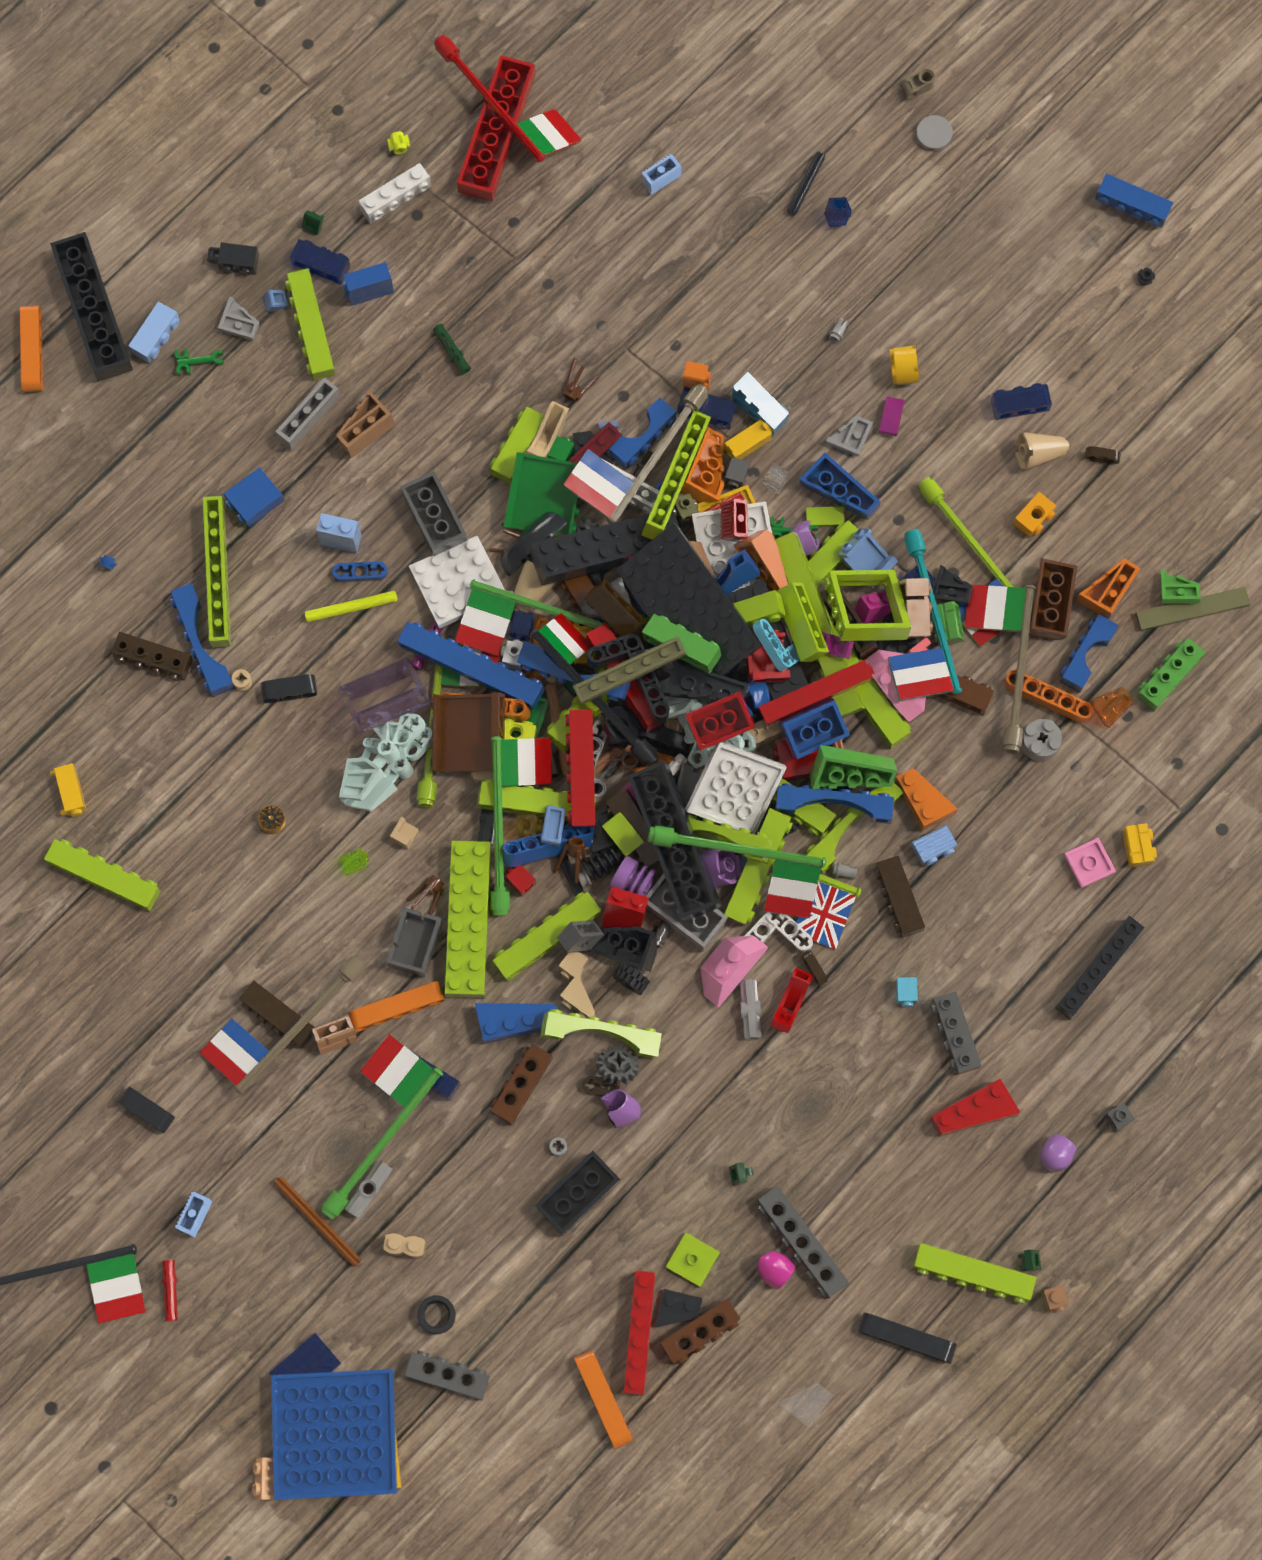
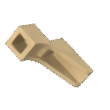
M554 401L551 402L538 433L526 454L548 458V453L556 437L561 436L569 408Z
M579 951L569 952L560 963L559 970H561L560 974L563 977L573 980L560 995L561 1004L569 1010L571 1008L576 1010L577 1014L581 1015V1018L595 1017L594 1008L581 981L582 972L589 963V960Z

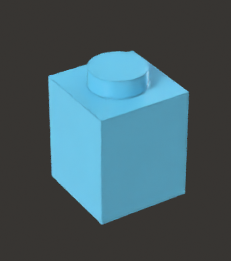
M917 977L897 978L896 1004H901V1007H913V1004H916L918 1001Z

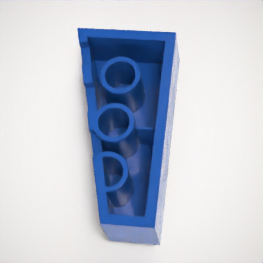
M826 453L799 479L801 486L840 506H844L845 509L867 520L881 507L879 499Z
M475 1003L484 1045L541 1032L544 1013L550 1011V1009L557 1010L556 1004Z

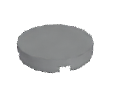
M931 115L919 122L916 137L922 147L927 150L939 151L950 144L953 129L950 122L945 118Z

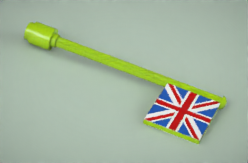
M695 833L697 838L736 844L718 835ZM820 874L810 918L798 916L796 923L812 937L813 942L836 950L854 900L861 895V888L853 887Z

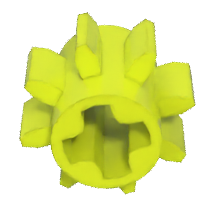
M400 131L392 133L390 135L391 139H387L389 151L394 150L395 154L407 152V147H410L408 135L404 136L403 132Z

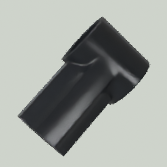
M481 809L477 841L490 842L491 846H494V810Z

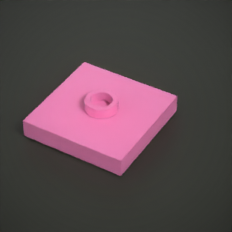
M1099 837L1064 853V857L1081 889L1116 873Z

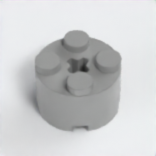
M1038 719L1031 722L1023 733L1021 747L1023 753L1037 762L1050 760L1057 753L1061 745V731L1052 720Z

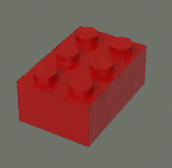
M741 690L685 714L700 751L756 727Z

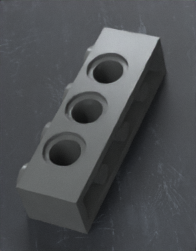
M419 1350L417 1354L412 1352L405 1377L483 1400L490 1376L486 1375L487 1371L475 1368V1371L468 1370V1365L459 1362L452 1365L448 1363V1359L437 1356L436 1359L428 1357L429 1353ZM427 1363L434 1365V1371L431 1374L424 1373L423 1368ZM446 1369H451L454 1372V1376L450 1380L443 1378V1372ZM465 1375L473 1377V1382L469 1386L462 1384V1378Z

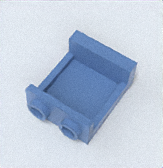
M865 528L857 530L853 535L854 538L850 542L845 543L838 554L850 570H891L898 560L894 556H889L872 537V531ZM874 585V586H865V587L874 588L876 585Z

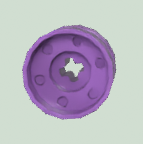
M626 856L614 875L608 891L610 892L611 887L646 896L654 884L657 871L651 869L646 876L648 866L645 865L640 871H637L639 862Z

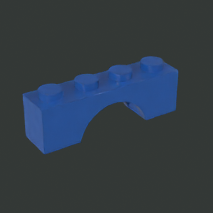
M660 397L647 410L650 426L646 433L637 438L621 436L609 449V456L624 469L634 466L639 459L638 457L650 449V444L654 440L658 441L664 434L663 431L667 427H672L676 421V411Z
M1100 614L1096 620L1092 618L1087 627L1090 631L1087 635L1083 634L1078 644L1081 646L1078 651L1074 649L1069 658L1071 660L1069 667L1065 665L1060 675L1063 677L1060 682L1080 693L1092 673L1085 661L1086 652L1095 646H1108L1119 625Z

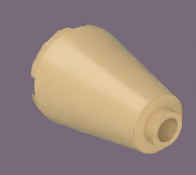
M1023 432L1018 433L1015 440V446H1018V452H1015L1017 463L1024 470L1062 457L1069 450V442L1061 436Z
M527 560L523 565L514 594L539 601L556 582L542 586L534 564ZM516 603L514 610L519 614L522 612L527 613L531 609V607Z

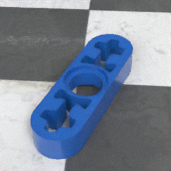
M381 561L339 563L332 570L333 576L338 582L383 580L388 574L386 564ZM362 567L366 572L363 576H357L355 570ZM368 567H371V575H370V576H369ZM377 567H381V570H384L381 571L380 575H377ZM349 568H352V576L349 573H343L342 577L339 576L338 572H340V569H343L344 572H350Z

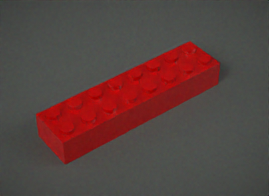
M500 55L488 91L517 124L520 123L536 75L535 64ZM486 100L457 181V189L459 193L493 202L515 133Z

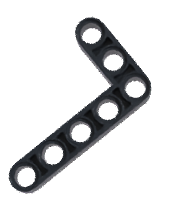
M629 634L590 648L587 664L591 669L597 670L629 660L646 651L640 638L635 634ZM633 643L636 647L630 648L627 645ZM614 649L619 653L611 654L609 651ZM599 656L601 659L596 661L591 657ZM652 671L635 679L653 722L664 724L668 720L670 709L655 672ZM648 677L651 680L646 682L643 681L641 678ZM653 693L658 697L653 699L649 697V694ZM661 710V711H663L665 714H664V715H658V714H656V711Z

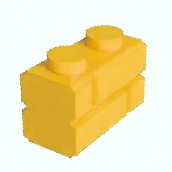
M1147 823L1124 827L1122 832L1129 868L1153 864L1154 859L1157 858L1156 848L1151 845V840H1153L1152 829H1148Z

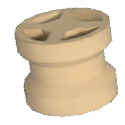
M239 669L233 673L232 683L238 691L243 692L252 686V678L248 671Z

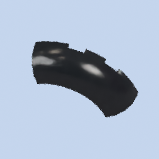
M546 512L539 517L501 554L500 562L505 573L510 576L531 557L529 551L533 543L551 539L568 522L554 512Z

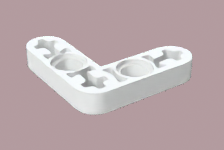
M767 912L745 935L752 936L751 934L754 933L764 943L775 930H778L802 952L810 950L813 946L812 937L786 914H779L782 921L785 918L787 919L779 928L778 926L781 923L777 919L771 920L773 912ZM789 924L794 925L796 928L795 932L791 935L786 934L784 931L785 927ZM764 925L768 928L766 935L761 936L757 933L759 926ZM799 931L802 932L801 934H799V936L803 940H805L806 938L809 939L807 941L809 944L807 947L805 945H803L802 947L800 946L801 942L796 937Z

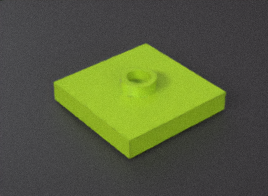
M685 1232L666 1268L701 1287L720 1252Z

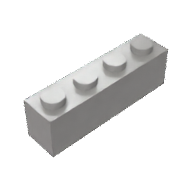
M324 377L275 431L277 439L290 450H293L340 398L339 389Z

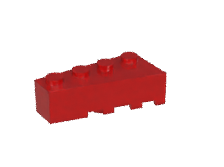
M1000 1078L933 1115L930 1120L939 1136H944L1016 1117L1020 1114V1111Z

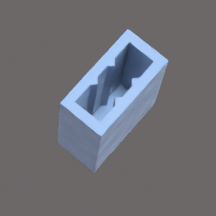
M321 513L316 530L320 545L357 553L362 537L358 521Z

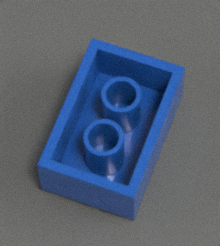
M832 699L778 722L792 757L796 759L819 750L820 745L828 746L850 736L836 701Z

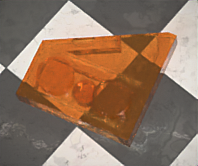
M1123 687L1089 701L1104 726L1108 728L1134 702L1127 689Z

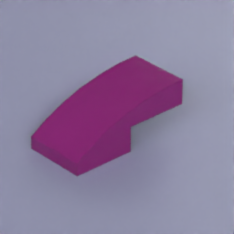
M886 396L879 433L897 437L905 400Z
M822 632L829 650L828 654L846 659L850 658L854 641H841L839 636Z

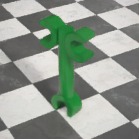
M185 348L183 356L179 355L178 350L174 351L178 362L176 368L178 376H181L180 371L182 369H186L187 374L190 375L189 365L213 362L218 366L224 365L223 359H216L218 356H223L222 350H216L213 355L189 358L187 348Z
M771 517L770 525L774 537L780 538L783 535L789 534L792 528L783 527L784 517H781L779 524L774 523V517ZM810 526V532L818 531V526Z

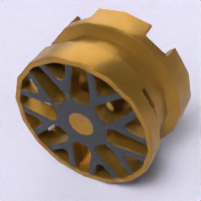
M268 805L263 807L258 814L259 825L265 833L275 834L284 829L286 818L280 807Z

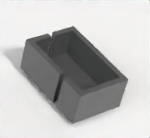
M404 907L393 940L394 946H391L386 962L388 967L426 977L442 927V918L425 913L424 920H421V912Z

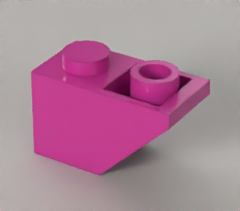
M886 591L860 596L855 612L863 624L879 622L891 612Z

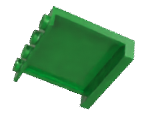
M517 452L503 527L527 530L544 513L554 512L568 522L554 536L575 533L577 524H573L574 516L578 517L580 506L577 505L579 497L562 485L578 463Z

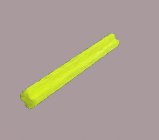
M395 591L309 610L305 612V618L307 622L393 603L397 601V595Z

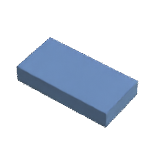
M547 805L540 843L560 846L566 809Z

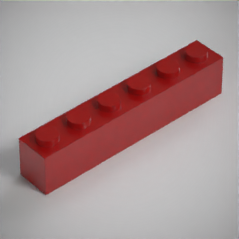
M604 623L586 633V642L592 648L617 639V635L612 627L609 628L607 623ZM614 649L609 651L611 654L619 653ZM624 660V661H621V662L612 664V665H610V666L604 667V669H605V671H606V670H608V669H610V668H612V667H614V666H616V665H618V664H621V663H623V662H625V661H627V660ZM646 677L641 678L643 681L647 682ZM631 681L625 701L637 716L646 732L661 724L653 722L636 681ZM649 694L650 698L658 697L656 694ZM661 710L656 711V714H658V715H664V714H665V713H664L663 711H661Z
M569 710V715H565L566 726H569L570 734H566V745H570V753H566V764L570 765L571 771L567 772V784H571V792H567V803H571V811H568V823H572V827H595L593 710Z
M635 1271L624 1394L644 1396L656 1272Z

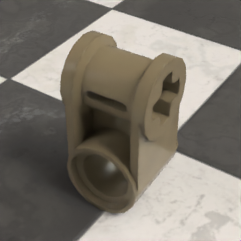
M926 68L903 78L899 85L906 92L907 100L914 99L930 91L934 86L935 74L931 69ZM928 78L930 81L925 82L922 79Z

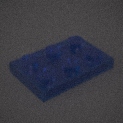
M314 1333L269 1374L287 1375L333 1372L342 1363L321 1338Z

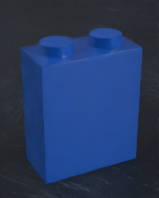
M386 262L343 275L345 281L342 282L346 301L350 300L352 306L394 293L392 279Z
M260 467L224 493L226 499L224 503L230 510L234 509L237 513L235 516L241 524L245 523L248 527L252 526L284 501L282 493Z

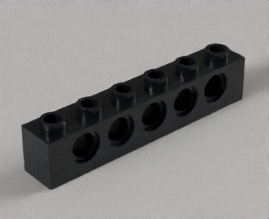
M1129 915L1057 1004L1055 1009L1071 1020L1145 927Z

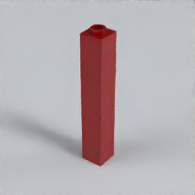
M863 660L759 706V710L768 727L872 681V675L875 673L871 664H867Z

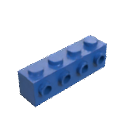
M1107 173L1095 197V200L1102 205H1109L1119 212L1128 213L1135 219H1142L1154 227L1161 228L1173 205V201Z

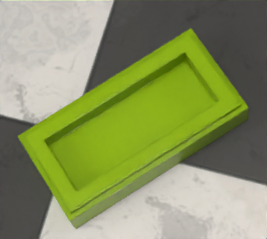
M844 506L807 507L806 521H811L809 527L812 525H817L818 527H838L841 523L845 524Z

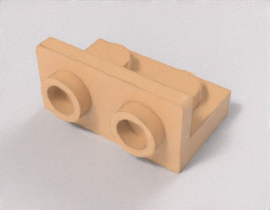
M256 1458V1462L253 1465L255 1483L252 1489L255 1500H274L273 1458Z

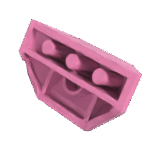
M878 650L865 661L867 664H871L875 673L872 675L895 708L910 722L925 711L926 697L899 701L887 658L904 653Z
M755 936L725 937L700 967L704 996L719 1008L768 947Z

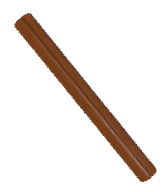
M280 1176L275 1180V1186L352 1266H357L361 1262V1258L283 1177Z

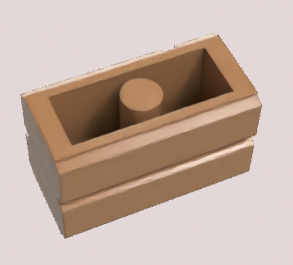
M349 1015L312 1028L313 1037L320 1055L358 1042Z

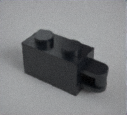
M221 242L220 248H208L206 261L218 264L219 270L225 273L239 272L242 275H256L259 251L255 246Z

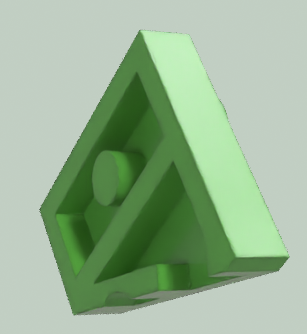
M1166 570L1160 571L1162 604L1200 603V583L1186 580L1179 575L1177 577L1168 575Z

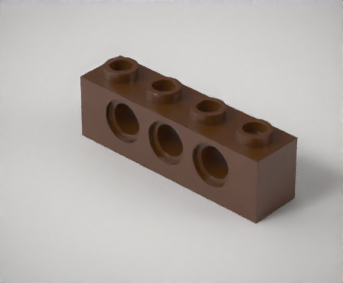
M534 1044L530 1048H525L521 1055L523 1060L520 1064L516 1063L511 1071V1074H513L510 1081L506 1080L501 1087V1091H503L499 1098L495 1097L490 1106L493 1108L491 1110L493 1115L510 1125H513L553 1059L551 1054ZM533 1062L536 1064V1069L531 1072L525 1069L526 1064ZM518 1079L526 1081V1085L523 1088L515 1086V1082ZM506 1097H515V1103L507 1105L505 1103Z
M727 1298L662 1341L660 1345L672 1364L677 1362L680 1365L689 1359L687 1355L694 1351L697 1354L706 1348L704 1344L709 1340L713 1343L722 1337L721 1333L726 1329L730 1332L738 1327V1321L741 1318ZM715 1317H721L724 1325L717 1328L713 1325L712 1320ZM698 1328H704L707 1331L705 1338L700 1339L696 1336ZM681 1339L689 1340L690 1348L687 1350L681 1349L679 1341Z

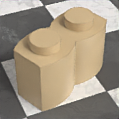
M399 1234L385 1235L383 1249L386 1253L393 1256L405 1254L410 1258L419 1259L425 1257L427 1243L424 1239L416 1236L405 1238Z

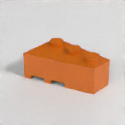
M1124 558L1086 590H1083L1078 595L1076 601L1109 619L1137 576L1140 567Z
M914 768L896 776L894 783L904 792L902 797L921 831L956 814L958 808Z

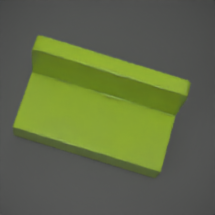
M621 812L602 826L625 856L629 855L644 842Z

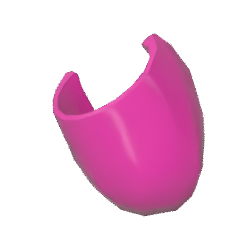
M772 1251L765 1253L759 1258L757 1269L760 1278L767 1285L780 1289L794 1272L795 1266L786 1256Z

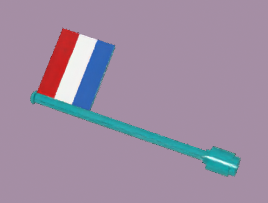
M918 529L909 530L904 533V542L908 556L915 559L920 578H928V583H930L923 558L927 550L922 533ZM932 586L928 599L932 604V612L930 614L940 648L887 658L899 701L948 692L952 694L962 692Z

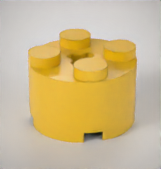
M916 345L890 349L893 385L919 383Z

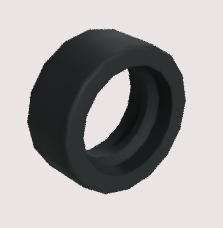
M433 1295L421 1302L417 1318L425 1331L431 1334H442L452 1328L456 1312L453 1304L447 1298ZM434 1303L443 1304L449 1313L446 1323L439 1327L429 1325L425 1319L427 1307Z

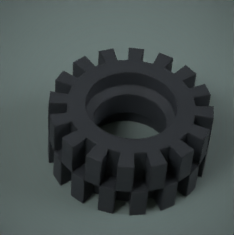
M623 962L620 963L612 975L617 982L638 995H642L650 983L648 978L643 976L642 973H639L638 970Z

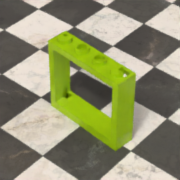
M895 570L829 571L827 578H825V590L828 592V603L832 606V617L836 621V631L839 632L841 641L907 640L911 630V623ZM884 585L895 623L850 624L839 586Z

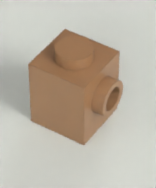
M1063 1285L1041 1292L1047 1312L1053 1310L1054 1313L1064 1311L1065 1306L1069 1305Z

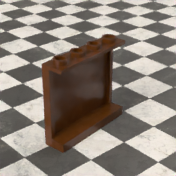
M433 694V699L431 700V709L433 710L431 728L433 729V737L430 741L431 748L433 749V756L430 759L432 771H493L491 738L499 736L502 740H505V694Z

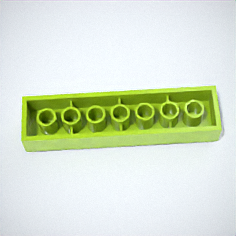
M451 842L445 978L446 998L485 999L491 865L490 842Z

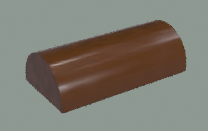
M1044 558L1040 559L1029 630L1031 635L1046 640H1063L1067 638L1078 566Z

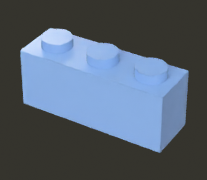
M158 302L129 344L130 352L150 364L153 359L157 358L161 346L167 343L171 331L175 330L179 325L178 313Z

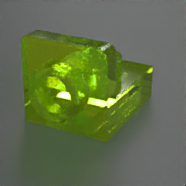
M358 847L357 851L339 857L346 876L368 869L366 863L370 862L366 851L362 852L361 847Z

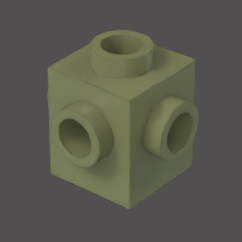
M690 493L686 495L679 494L673 511L679 526L692 522L690 519L692 518L691 515L699 513L697 501L692 499Z

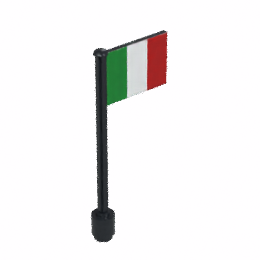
M561 612L543 628L534 629L530 636L578 684L585 680L574 670L571 664L588 651L590 647L586 642V638ZM600 697L591 700L632 744L633 749L631 752L642 764L645 763L649 766L659 757L656 753L657 750L646 738L643 740L638 739Z
M133 1243L132 1246L0 1277L1 1286L87 1265L99 1324L146 1313L134 1256L137 1253V1247Z

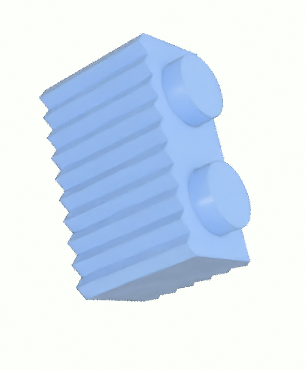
M670 154L660 162H657V164H654V166H651V168H648V170L646 169L645 172H642V184L652 195L680 177L682 167L675 157Z
M945 825L913 841L911 847L921 865L927 863L929 866L937 862L938 857L942 855L947 857L953 854L957 843L948 826Z
M191 1192L192 1195L189 1196L190 1199H188V1203L184 1207L185 1210L182 1211L183 1214H180L181 1217L177 1222L178 1225H175V1227L179 1231L195 1238L213 1201L196 1192Z

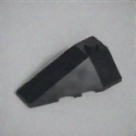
M638 926L600 927L604 936L591 950H586L651 972L657 955L656 932Z

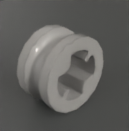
M585 869L582 870V873H579V882L582 888H585V885H592Z
M560 1137L554 1138L550 1142L551 1153L555 1156L564 1155L567 1151L566 1141ZM556 1142H561V1145L564 1146L561 1152H556V1148H553Z

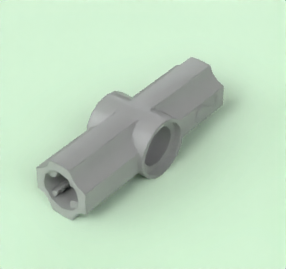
M757 980L740 981L741 1019H743L745 1040L761 1039L760 1000L758 1001Z
M378 1160L367 1178L360 1184L358 1191L345 1210L360 1219L373 1198L378 1195V1191L393 1169ZM366 1185L374 1186L372 1194L364 1193Z

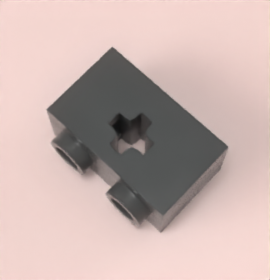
M594 920L570 922L557 938L564 950L576 952L591 950L604 934Z

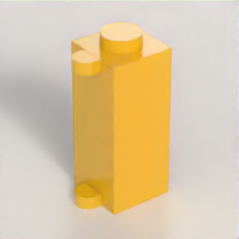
M760 419L725 442L724 450L731 459L734 457L741 460L771 441L773 431Z
M73 763L54 768L53 771H50L51 776H56L64 810L60 811L61 816L71 815L76 817L82 815V812L87 811L77 771Z

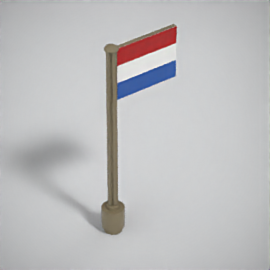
M699 383L692 386L683 399L685 408L634 482L587 449L562 486L607 517L609 524L616 522L686 418L694 410L699 411L708 397L709 390Z
M357 954L354 957L351 956L339 969L341 972L340 977L270 1051L232 1018L199 1053L235 1084L236 1092L244 1094L243 1091L342 986L349 981L354 983L366 970L365 967L368 964Z

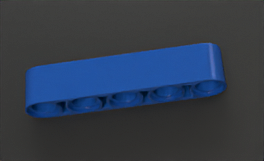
M572 825L563 827L560 846L540 843L542 833L507 842L503 848V861L509 867H516L560 855L564 849V843L569 842V839L573 837L583 839L585 848L593 844L594 827H572Z

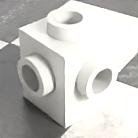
M507 641V645L502 647V663L507 665L508 669L522 670L523 665L517 663L523 645L522 641Z

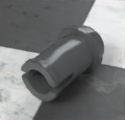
M664 922L659 923L656 931L658 948L665 945L664 941L671 929V926Z

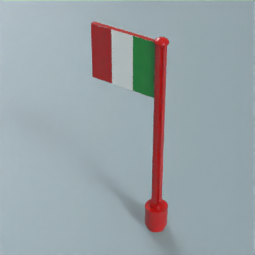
M441 35L435 40V50L447 63L453 62L533 154L537 159L536 162H542L546 156L581 142L582 139L556 109L516 124L459 58L460 50L453 41L445 35Z

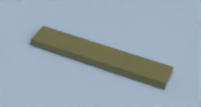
M1241 587L1202 596L1200 603L1168 604L1138 611L1135 615L1140 631L1247 607L1250 606V601L1246 588Z
M677 636L574 685L573 688L582 705L687 654Z

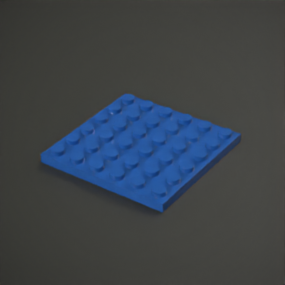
M393 1369L271 1375L274 1500L397 1494Z

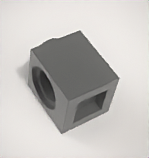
M732 457L725 477V484H728L733 489L743 487L750 462Z
M1125 1103L1120 1104L1104 1115L1114 1132H1117L1135 1119Z

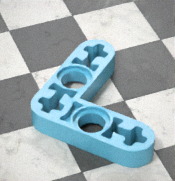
M760 619L753 624L756 636L779 671L788 669L800 660L794 643L784 648L767 620Z

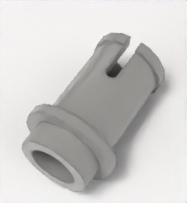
M839 318L834 329L829 332V339L835 343L843 339L842 335L849 325L846 320L841 326L844 321L843 318Z
M841 862L838 864L834 863L832 874L836 875V877L843 876L855 879L858 867L842 865Z

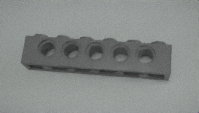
M778 1186L758 1199L759 1205L757 1208L763 1216L767 1214L771 1220L769 1224L775 1232L779 1231L783 1236L781 1238L782 1242L787 1248L791 1247L795 1252L793 1257L799 1264L803 1263L807 1269L805 1270L806 1275L811 1281L815 1279L819 1285L817 1289L823 1297L831 1298L849 1284L848 1280ZM780 1206L783 1209V1214L775 1216L772 1213V1208ZM786 1222L794 1224L795 1230L793 1232H787L784 1229ZM799 1238L805 1239L807 1246L805 1248L797 1247L796 1240ZM815 1254L819 1258L818 1264H810L808 1256ZM821 1271H828L831 1275L830 1280L823 1281L820 1278Z

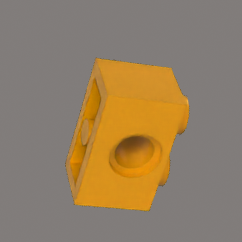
M1038 492L1017 515L1013 525L1029 538L1034 534L1038 535L1044 528L1042 524L1046 520L1049 522L1055 516L1054 510L1056 505L1042 493ZM1037 513L1041 518L1035 519L1032 517V514Z

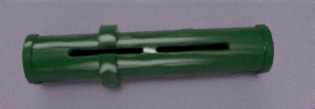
M436 325L433 331L450 355L451 362L455 363L462 375L468 373L471 367L463 357L464 353L458 349L444 328V325Z

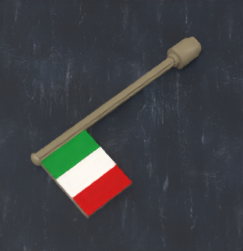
M972 585L974 590L970 604L967 606L965 629L1021 632L1011 723L1008 727L1004 728L1002 743L1004 752L1017 754L1022 747L1023 729L1019 726V716L1033 596L1036 588L1033 585H1027L1025 588Z

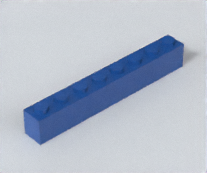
M407 622L397 640L399 647L496 693L505 694L506 698L522 700L528 708L535 710L544 693L542 682L535 678L530 680L518 670L513 672L508 669L507 665L501 662L496 664L491 661L490 657L484 654L477 655L473 649L464 646V648L458 646V643L453 639L447 638L446 640L440 637L441 635L436 631L431 630L429 632L425 630L419 623L414 622L412 624Z

